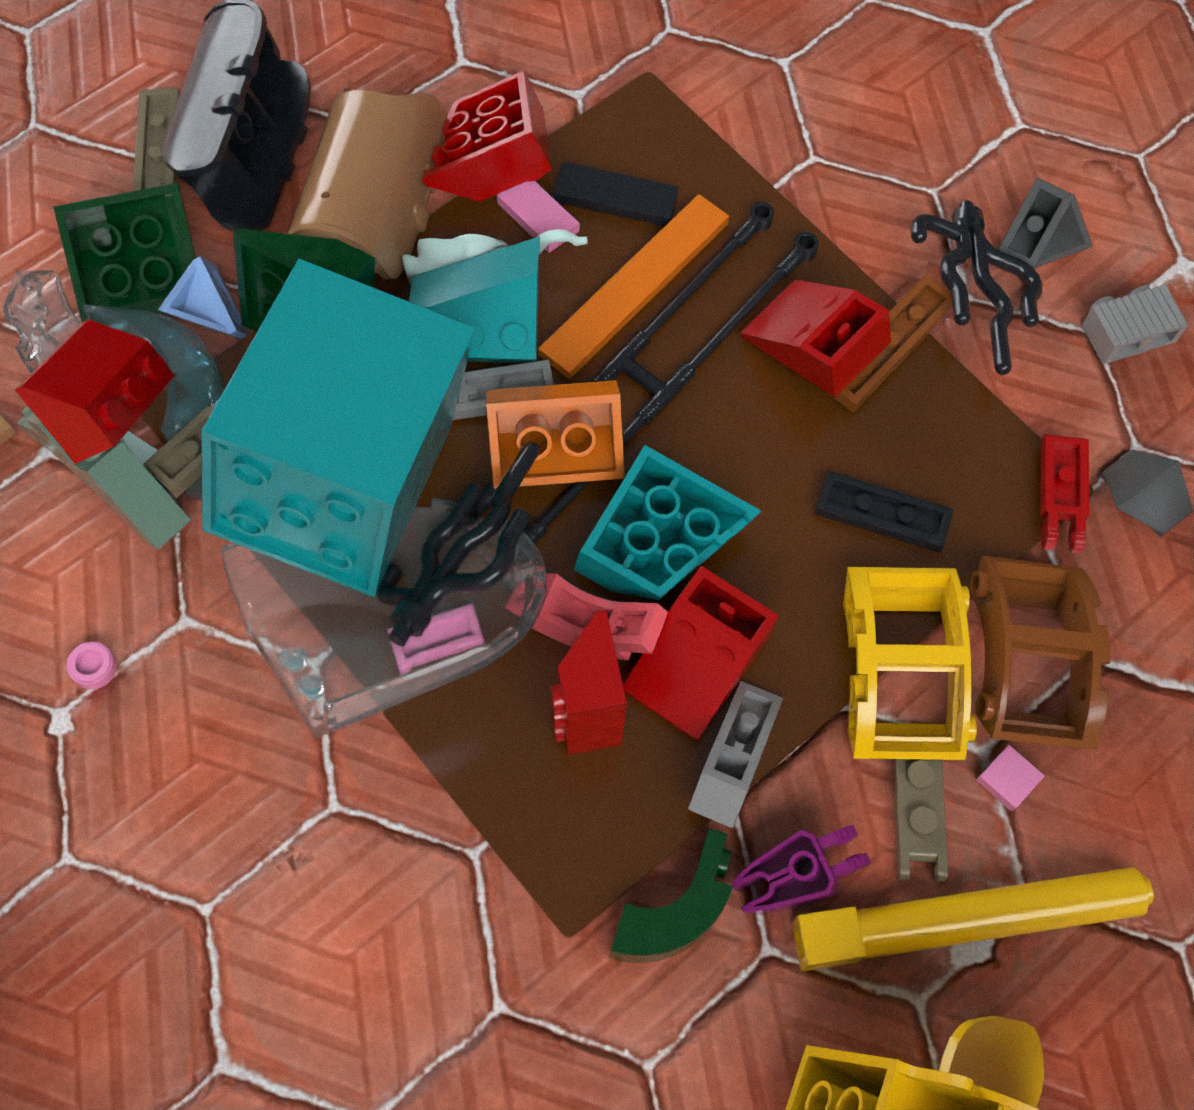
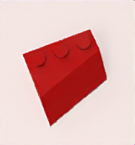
M524 70L453 101L442 128L445 136L443 143L440 146L434 147L431 155L434 161L433 168L425 170L421 180L427 187L480 202L524 182L536 181L543 177L545 173L552 171L543 107Z

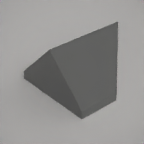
M1037 177L998 250L1027 262L1033 268H1037L1091 248L1093 245L1075 195Z
M1132 449L1100 475L1107 483L1116 507L1148 525L1159 537H1162L1193 512L1178 460Z

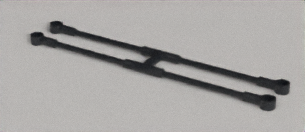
M765 202L755 203L750 209L749 218L731 236V241L643 331H638L591 379V382L613 381L622 372L653 395L636 413L637 418L622 432L623 447L644 425H649L673 400L682 388L696 375L695 371L783 278H788L803 261L807 262L815 258L819 240L814 234L804 232L797 235L793 249L776 266V272L688 364H683L664 383L634 361V359L650 343V338L737 248L744 247L758 231H764L771 227L774 216L773 207ZM756 215H764L766 218H759ZM801 245H807V246H810L811 248H810V249H805V248L801 247ZM591 481L575 482L539 520H534L524 530L516 544L515 552L520 556L514 560L509 571H518L524 566L525 555L547 533V527ZM492 484L487 485L484 489L482 498L470 515L474 518L473 521L464 524L459 533L465 534L480 524L479 519L493 504V496L496 489H494Z

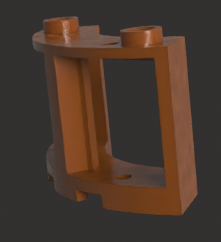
M982 555L979 568L973 572L970 579V593L980 615L985 646L983 688L976 701L977 718L992 739L1097 750L1103 731L1109 691L1101 690V664H1110V648L1107 626L1098 625L1095 608L1100 606L1101 601L1090 577L1082 568ZM1008 604L1056 610L1065 630L1010 624ZM1012 652L1070 659V686L1064 717L1006 711L1010 687Z

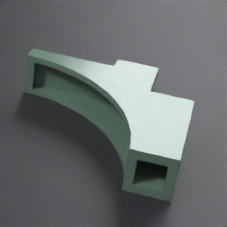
M26 406L22 410L24 417L16 424L26 435L40 443L69 467L146 544L159 550L191 521L122 441H119L113 448L75 464L31 409Z

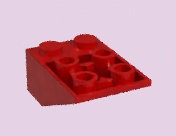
M794 280L740 332V336L836 398L891 343L889 310L856 290Z
M701 566L669 610L653 653L642 654L623 684L624 692L698 742L772 636L779 615Z

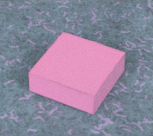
M1008 744L976 781L1013 812L1045 775Z

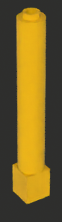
M1135 867L863 909H856V906L802 914L798 915L791 925L800 970L804 972L855 964L863 959L1144 916L1148 912L1149 905L1153 903L1154 894L1149 879L1145 875H1141Z

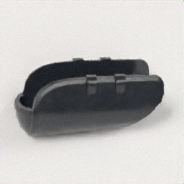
M222 0L215 4L205 16L204 25L161 149L167 167L192 187L207 207L211 217L223 228L235 232L238 228L262 231L268 227L284 184L290 181L295 165L292 163L297 146L304 142L308 129L305 126V120L310 103V79L302 65L294 61L281 60L280 51L267 27L266 16L255 2L251 0Z

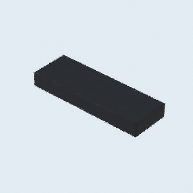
M563 162L553 192V198L561 204L666 226L671 221L679 187Z
M827 471L814 514L941 553L945 545L954 509Z

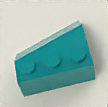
M540 237L413 275L409 302L446 317L456 318L462 323L475 328L467 362H537Z
M644 445L582 547L573 570L611 592L659 600L761 513V510Z

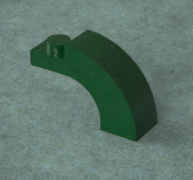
M709 828L693 882L685 894L678 900L659 908H640L625 903L610 951V959L631 963H648L664 960L689 949L709 932L721 915L733 888L731 885L715 881V877L725 878L732 855L731 850L724 848L728 834Z

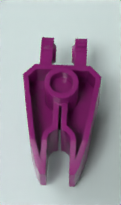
M848 825L820 838L800 830L751 862L734 879L731 884L733 889L739 891L767 880L770 882L769 891L764 896L742 906V911L747 914L776 913L834 898L839 886L838 879L859 871L871 863L867 853L852 855L846 858L845 861L832 867L825 854L826 851L845 845L858 835L854 825Z

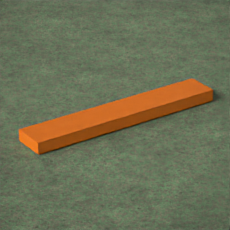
M698 194L538 348V356L543 360H549L553 368L570 380L728 225L730 216Z

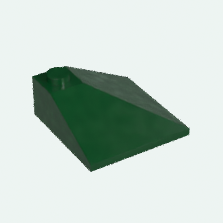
M178 183L53 206L81 322L90 319L108 326L167 314L158 309L191 262L196 259Z
M240 228L233 233L241 321L243 326L255 332L259 330L298 259L375 288V257L338 239Z

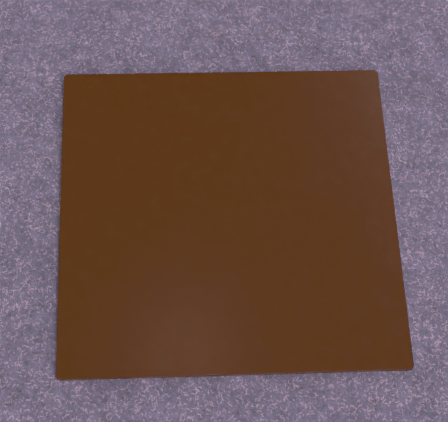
M650 72L643 73L548 136L552 171L545 173L543 177L535 182L553 198V192L563 162L679 187L671 220L700 194L730 216L729 223L570 380L550 365L554 385L591 382V379L638 331H643L731 241V236L749 218L750 209L755 203L765 202L770 204L774 210L771 227L764 231H758L744 247L737 248L650 338V343L637 355L634 361L666 383L683 364H688L776 272V266L793 249L797 235L804 232L814 234L819 240L817 255L811 261H803L788 278H783L695 371L696 375L682 388L673 400L649 425H644L623 447L625 477L644 445L756 507L761 510V513L661 599L655 600L620 594L607 590L573 570L582 547L624 479L591 481L547 527V533L525 555V564L520 570L508 571L503 579L484 591L453 593L439 602L430 614L431 618L434 619L475 606L489 652L403 679L400 677L388 638V632H391L394 628L393 623L390 621V615L396 606L381 603L377 595L372 597L250 550L559 932L567 938L576 936L712 820L692 812L688 808L739 683L698 742L625 693L627 706L622 745L567 755L565 741L556 742L551 720L552 709L550 700L552 698L550 685L558 684L557 667L571 649V646L534 630L508 613L525 573H557L571 585L591 595L617 602L658 603L669 612L698 569L703 566L778 614L779 618L772 636L740 680L783 698L749 786L750 788L849 704L850 676L859 674H857L856 647H849L847 623L843 607L848 567L956 568L961 586L968 587L971 600L970 579L973 572L978 570L982 555L1019 560L1041 541V527L1043 523V518H1040L1042 439L930 334L854 413L828 393L740 336V332L794 280L856 290L889 311L897 303L659 78ZM497 194L480 202L457 196L429 215L426 230L419 232L411 255L418 257V241L426 238L453 239L460 235L478 234L502 240L508 246L533 239V237L497 204ZM559 203L580 223V231L576 236L587 237L588 244L575 246L570 242H564L552 252L548 253L544 249L540 254L538 348L665 226ZM756 215L759 218H766L764 215ZM801 245V247H803V248H805V249H810V248H811L810 246H807V245ZM405 269L396 279L386 280L378 273L375 274V289L409 302L411 285ZM253 331L161 392L141 415L143 420L164 445L207 406L211 408L220 399L257 332ZM537 348V361H543V359L538 356ZM467 362L465 372L523 363ZM621 372L614 380H616L620 392L623 432L637 418L636 413L653 395ZM487 415L452 421L450 432L391 560L390 565L396 564L402 569V577L395 588H413L422 573L421 549L425 540L450 515L467 487L474 482L481 484L483 489L489 484L493 485ZM827 471L954 509L945 545L941 553L815 515L814 512ZM574 483L518 487L512 498L511 511L505 524L493 537L468 554L456 574L478 573L491 564L496 555L497 540L516 509L523 508L529 512L530 521L525 528L527 529L534 520H539ZM1089 484V499H1090L1091 496L1093 495V492H1094V491H1093L1092 486ZM492 506L479 519L480 523L489 515ZM470 516L465 524L472 522L474 518ZM457 532L444 544L439 553L440 563L456 540L464 534ZM515 552V559H514V560L518 559L519 556H520V555H519L518 553H516V552ZM874 611L876 644L918 645L943 624L940 612ZM631 652L629 660L617 659L623 684L643 653ZM877 671V679L887 671Z

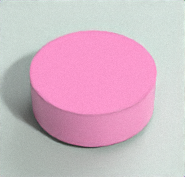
M90 641L80 644L70 653L67 659V672L76 684L85 689H98L107 685L113 679L117 670V661L114 654L107 646L100 642Z

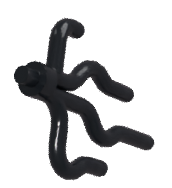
M971 201L961 202L953 212L951 221L931 214L918 215L912 220L910 227L913 242L923 243L927 238V230L955 240L956 249L949 251L941 258L939 272L943 283L951 294L954 321L960 326L969 323L971 314L968 291L956 270V266L963 264L971 257L972 274L975 283L981 292L992 302L997 312L990 322L994 368L996 373L1000 375L1008 374L1012 369L1007 327L1013 319V306L1005 291L991 277L988 263L1017 275L1025 283L1026 289L1020 297L1022 322L1026 327H1034L1039 322L1037 301L1042 295L1043 288L1039 274L1027 262L1003 253L989 243L984 234L983 212L979 207L974 206Z
M530 441L524 444L493 496L492 510L480 524L457 539L440 563L439 553L441 548L464 526L484 494L483 486L479 483L474 482L467 487L450 515L425 540L421 549L423 569L413 588H395L402 577V569L396 564L389 565L376 595L381 603L396 606L390 615V621L393 623L394 628L388 636L394 644L404 647L410 636L421 637L432 620L430 614L438 603L447 596L457 592L484 591L497 584L510 570L515 559L516 544L530 521L529 512L523 508L516 509L503 528L497 540L496 555L488 567L478 573L456 574L468 554L493 537L505 524L511 511L512 498L539 455L540 449L537 443Z

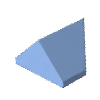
M201 256L191 262L158 309L189 323L238 339H243L250 334L247 327L242 325L241 315L216 264Z

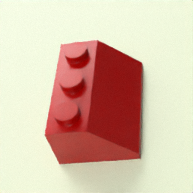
M88 319L82 322L15 391L76 464L115 447L175 375L148 340Z
M603 610L595 613L558 665V684L550 685L552 698L550 700L552 709L551 720L556 742L565 741L567 755L622 745L627 701L607 611Z

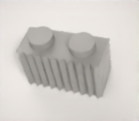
M1165 284L1159 287L1155 286L1152 289L1149 285H1144L1134 289L1122 298L1118 297L1114 300L1112 296H1107L1096 301L1090 307V312L1082 323V330L1086 331V337H1089L1090 343L1093 344V350L1097 352V357H1100V363L1107 364L1175 343L1189 324Z

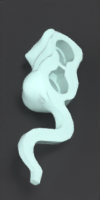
M548 230L537 236L540 237V254L549 244L555 242H570L575 246L588 244L587 237H577L566 230ZM465 234L453 239L426 238L418 241V257L404 254L401 259L411 285L413 275L498 250L508 245L502 240L478 234Z

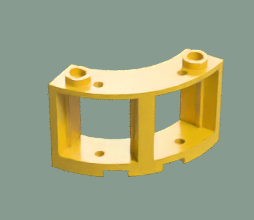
M847 568L843 607L847 623L849 647H856L857 674H859L850 676L847 733L854 759H966L968 741L975 740L977 725L975 715L971 713V652L967 620L970 594L967 586H961L956 568ZM874 611L940 612L946 645L876 644ZM877 671L948 672L946 723H876Z

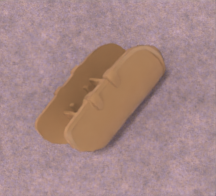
M348 88L339 90L329 111L290 230H288L287 234L338 239L375 257V274L378 273L386 280L398 278L404 270L401 259L402 255H411L419 232L426 230L429 220V213L426 210L430 193L437 191V189L425 186L421 179L425 170L433 168L434 161L431 155L434 147L442 145L445 138L442 128L447 117L442 102L436 96L424 92L390 95L369 90H351Z

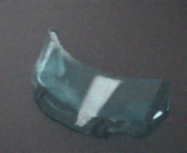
M85 305L83 307L88 319L148 340L175 375L167 385V407L163 425L160 427L167 442L207 406L211 408L223 394V384L215 359L207 351L204 342L185 325L170 317L145 310Z

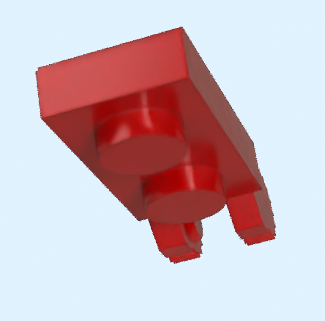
M1045 434L1041 440L1040 518H1043L1041 546L1045 550L1055 549L1059 538V520L1071 521L1068 531V549L1071 553L1081 554L1086 541V520L1089 517V440Z

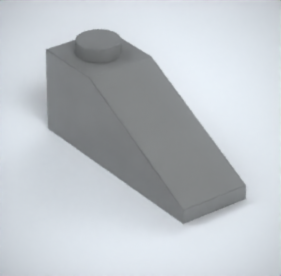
M740 681L702 770L688 810L733 828L783 701L782 697Z

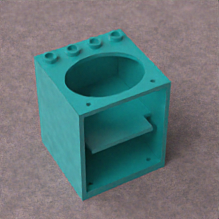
M298 259L201 431L202 531L375 597L450 432L475 328L462 323L456 318L446 317Z

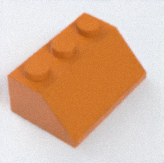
M616 380L486 390L494 489H497L524 444L530 441L537 443L540 451L519 487L625 478L621 400Z

